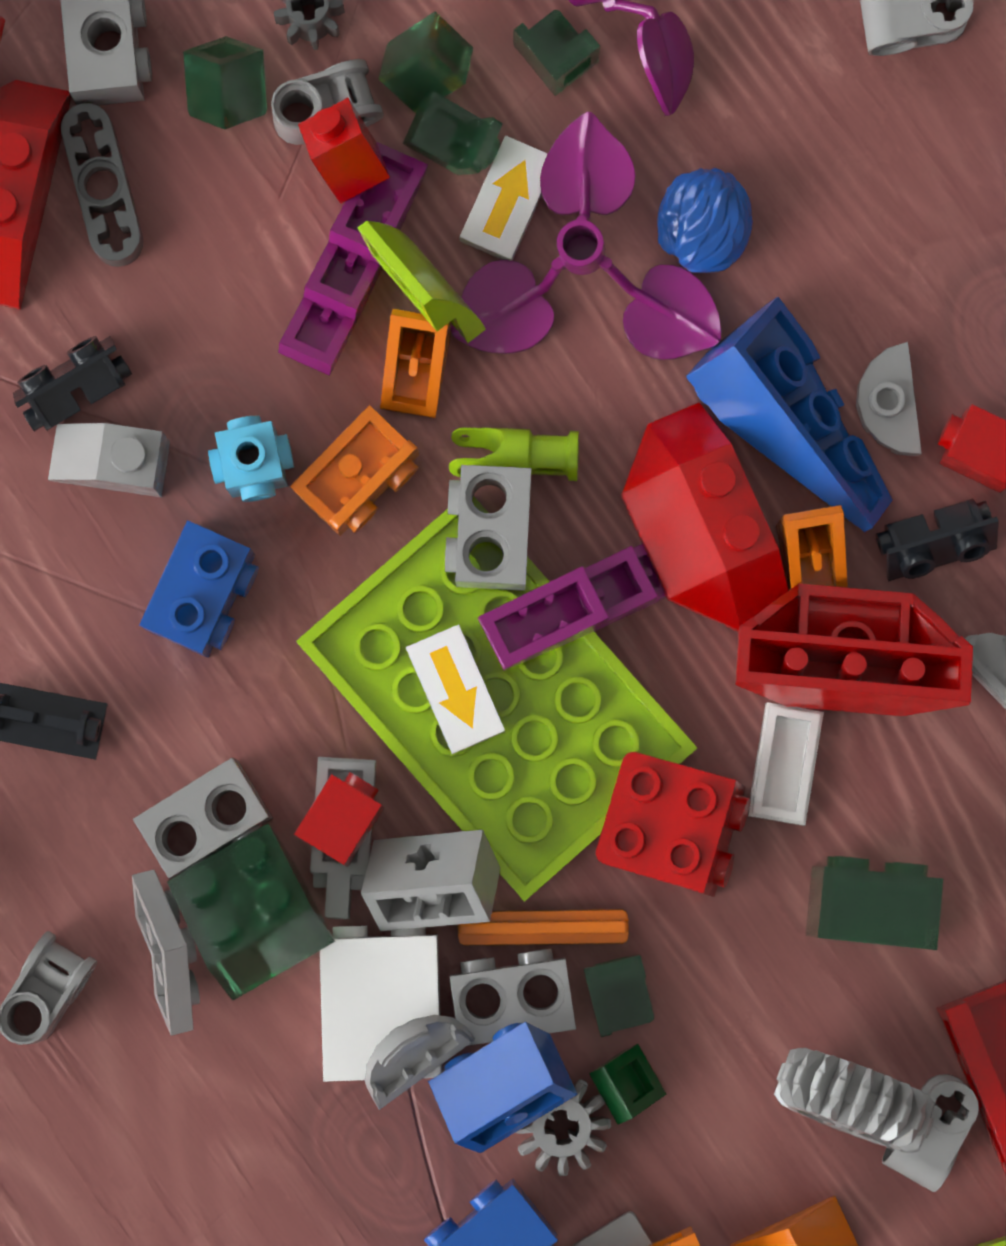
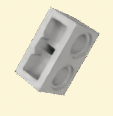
M461 465V480H449L448 515H459L458 538L446 537L445 572L456 573V587L525 590L531 468ZM486 485L500 488L506 496L504 506L495 513L479 511L472 502L473 496L479 488ZM483 542L497 545L503 553L501 564L492 571L476 569L469 560L470 553L476 545Z
M230 758L133 818V821L169 879H176L184 875L189 883L217 866L218 864L213 855L233 844L237 852L264 837L267 832L262 825L273 819L239 761L235 758ZM228 792H238L246 802L245 816L240 822L233 825L224 824L219 819L216 811L219 799ZM186 822L194 828L197 841L190 853L179 856L169 848L167 841L168 833L174 825Z
M552 948L518 953V965L496 968L494 957L460 962L461 973L451 974L450 984L455 1018L468 1028L475 1039L469 1045L493 1042L492 1038L496 1032L515 1023L527 1022L547 1033L575 1030L576 1025L566 959H553ZM536 975H546L552 978L557 985L558 993L555 1001L545 1008L533 1007L524 998L523 990L526 982ZM489 984L498 991L500 1005L496 1012L492 1015L481 1017L469 1010L466 1003V995L473 986Z

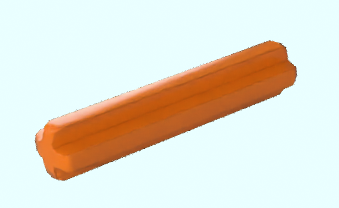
M623 909L492 911L490 922L458 924V939L463 946L624 944L629 936V919L627 911Z

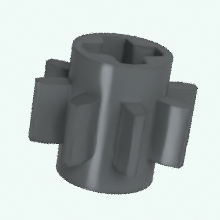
M282 0L286 4V8L273 12L276 24H291L286 35L290 45H293L301 38L310 41L312 48L318 50L319 39L326 36L327 33L334 37L340 35L338 25L332 20V16H339L345 13L343 0ZM314 5V19H304L303 6Z

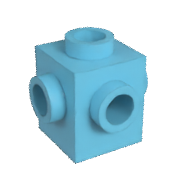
M246 416L228 421V430L215 432L218 448L208 450L215 484L225 482L226 490L232 498L241 496L242 502L259 501L274 497L276 495L275 489L288 487L285 469L294 468L290 442L287 434L278 436L272 421L261 423L260 416ZM255 447L259 449V457L254 463L247 465L239 461V451Z

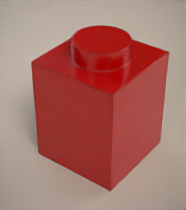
M348 97L329 108L318 111L314 116L298 124L311 161L340 204L390 178L377 142Z
M973 404L961 417L952 414L937 445L945 448L939 464L1001 493L1006 489V420Z
M351 772L348 773L344 781L331 774L294 835L348 867L384 810V807L374 800L379 790Z

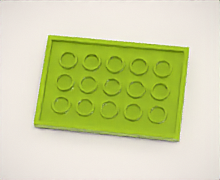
M473 496L472 502L479 511L488 513ZM446 509L296 642L462 831H484L500 865V875L525 902L601 834L621 763L626 754L638 752L680 764L697 747L595 632L507 670H503L478 621V617L550 581L527 556L525 590L456 587V573L445 572L446 537L458 538L459 515H448V509ZM483 542L472 549L469 560L480 571H492L501 564L503 553L497 545ZM459 624L505 732L452 755L405 647Z

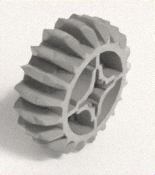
M808 1048L790 1050L786 1062L782 1063L776 1078L778 1084L774 1095L782 1106L821 1124L835 1128L838 1131L903 1153L920 1151L924 1138H928L933 1124L932 1115L935 1103L929 1095L891 1076L818 1050L813 1051Z

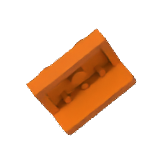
M369 405L291 484L290 488L339 536L348 528L356 533L377 513L379 508L373 502L388 487L395 492L398 491L416 473L419 467L413 461L419 456L418 447L410 440L407 441Z

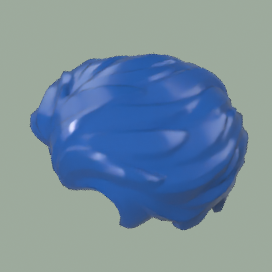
M700 168L677 176L667 188L658 211V242L661 248L669 255L676 256L679 259V263L684 268H687L689 272L710 273L729 268L745 251L752 231V207L747 192L733 174L725 173L717 168L712 170Z

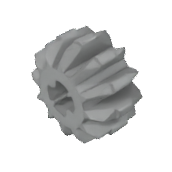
M579 1079L574 1085L578 1095L515 1132L518 1134L533 1133V1136L522 1141L518 1146V1151L520 1155L524 1156L540 1147L542 1150L535 1162V1169L538 1171H544L548 1166L551 1156L558 1157L557 1170L559 1176H567L569 1172L567 1157L575 1155L579 1166L583 1170L591 1167L589 1157L583 1150L585 1145L597 1152L602 1153L607 1147L606 1142L592 1135L591 1130L610 1129L611 1120L604 1116L589 1117V1114L600 1109L605 1104V1101L600 1094L591 1097L584 1103L580 1101L588 1086L585 1080ZM558 1110H566L569 1120L578 1121L576 1131L568 1129L569 1138L563 1140L556 1139L554 1130L544 1128L546 1119L549 1118L554 1121L553 1112Z

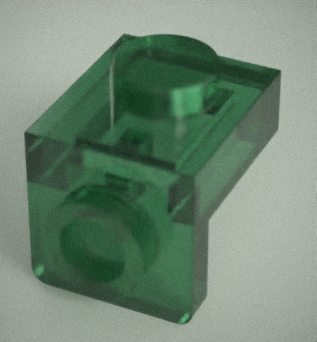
M428 92L425 93L402 144L457 175L477 174L482 169H486L496 157L500 146V140L497 139L503 123L494 117L479 118L440 94Z

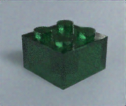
M269 823L167 881L207 969L233 1001L335 942L293 858Z
M827 856V866L812 867L805 936L937 950L944 879L928 877V865L885 862L884 872L869 871L870 859Z

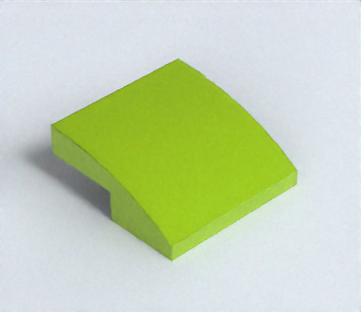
M365 221L358 227L372 256L436 331H439L450 322L469 343L486 330L481 320L407 235L390 225L374 221Z

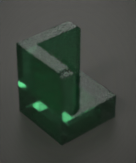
M553 10L530 29L524 23H521L513 30L514 47L554 96L599 62L600 45L587 29L578 34L559 10Z
M434 11L387 44L378 79L413 112L420 113L466 84L473 47Z
M225 36L183 51L187 108L191 117L225 130L266 114L267 101L263 49Z
M637 953L582 967L600 1037L612 1035V1032L647 1024L654 1020V1013L645 981L646 974L640 954Z

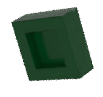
M639 1044L623 1050L589 1073L618 1125L634 1118L667 1095Z

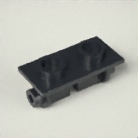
M97 336L90 337L71 348L67 352L70 359L51 371L47 365H42L18 380L17 383L21 388L13 392L14 403L19 408L29 402L31 407L25 410L23 415L34 432L43 426L48 431L55 425L81 411V408L71 394L78 387H81L90 404H93L126 385L124 379L131 376L132 372L122 355L113 360L110 359L109 354L117 350L111 336L102 341H99Z
M969 499L934 510V518L939 528L934 531L929 530L923 514L886 524L884 526L885 531L876 533L875 536L881 555L887 554L888 582L902 577L908 579L920 578L930 573L935 567L955 561L973 562L981 559L989 551L997 549L999 527L997 516L992 518L986 501L976 503L974 499Z
M0 683V741L96 760L108 704Z

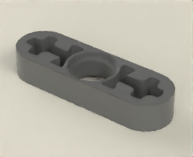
M91 103L78 104L69 109L64 115L61 122V135L90 245L104 263L115 267L125 266L138 258L143 249L144 241L115 128L108 114L101 107ZM91 119L95 127L103 126L102 130L95 132L94 138L100 155L104 156L111 151V157L90 158L88 147L82 137H74V134L82 131V121ZM80 159L87 160L83 164L79 165ZM98 171H109L116 175L118 179L116 192L107 199L98 200L92 198L87 193L89 178ZM125 205V211H116L117 209ZM114 211L121 231L127 234L131 233V237L123 240V250L114 252L110 244H102V240L110 237L108 223L103 214L94 219L93 213H110Z

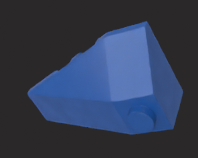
M776 297L720 341L717 346L710 349L686 375V378L695 388L699 399L710 407L720 422L831 507L841 505L844 517L863 532H866L874 527L893 499L863 440L848 434L839 412V408L843 407L844 403L837 389L827 392L813 365L815 361L820 359V356L812 340L781 299Z

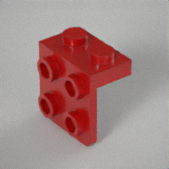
M630 752L624 756L597 845L596 857L602 864L715 897L717 886L726 887L733 869L734 854L728 853L733 831L741 832L748 817L750 798L743 797L746 787L737 780L638 752Z

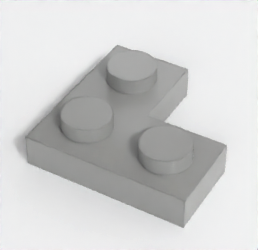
M155 870L133 874L135 917L151 953L155 999L171 1036L193 1030L192 1005L200 1003L198 985L193 971L189 970V964L197 961L192 933L188 927L179 928L180 913L173 890L163 891Z

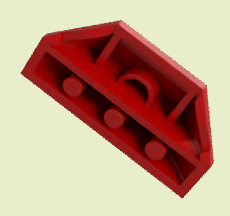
M14 80L0 87V305L19 310L22 307L62 139L61 122L69 110L72 97L67 90L21 80Z
M700 402L647 424L621 493V498L667 600L739 632L740 625L751 617H755L769 604L788 591L778 545L731 442Z
M798 583L769 604L755 617H751L740 625L735 685L787 707L902 717L970 705L973 646L962 636L959 637L939 615L914 593Z

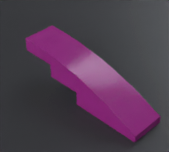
M377 142L390 178L345 201L330 229L329 241L304 287L303 299L279 342L278 353L329 376L383 269L369 251L358 227L365 221H374L401 230L428 169V164Z
M643 544L634 548L632 546L627 547L586 568L581 566L479 616L478 621L503 670H507L665 599L666 596Z

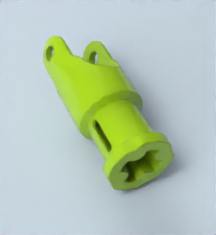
M464 427L452 432V442L458 446L484 448L493 452L480 459L458 458L452 460L449 463V471L454 476L461 477V470L459 469L461 465L531 468V475L567 476L568 481L578 480L579 431H570L567 436L533 435L530 429Z

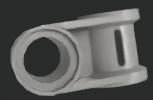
M860 0L869 55L873 56L893 55L913 48L953 42L962 35L973 12V0ZM938 3H945L948 12H955L952 21H945L944 15L941 12H935Z
M363 59L344 61L324 71L289 80L281 84L274 92L271 101L273 123L278 136L287 143L295 145L305 144L298 126L301 122H291L282 115L284 109L292 103H303L309 106L313 111L310 116L312 117L318 111L329 108L348 97L366 126H370L382 119L384 116L382 107L374 103L365 76L369 72L367 62ZM348 89L351 90L355 103L352 102Z
M46 931L32 949L21 969L20 976L0 1006L1 1034L10 1042L18 1045L36 1044L46 1040L54 1032L68 1007L83 990L97 965V960L91 956L84 960L55 942L56 935ZM49 960L68 971L69 975L51 966ZM26 1001H30L39 1007L42 1014L40 1027L35 1033L30 1035L21 1033L14 1023L16 1009Z
M940 1074L928 1079L921 1089L923 1093L929 1095L933 1100L935 1109L932 1115L933 1124L928 1138H924L920 1151L903 1153L895 1149L886 1148L882 1158V1164L932 1192H936L948 1177L958 1156L959 1149L976 1121L979 1112L978 1100L974 1092L962 1080L950 1074ZM956 1090L955 1098L961 1103V1108L957 1113L947 1110L941 1117L942 1110L936 1104L937 1098L940 1094L944 1097H951Z

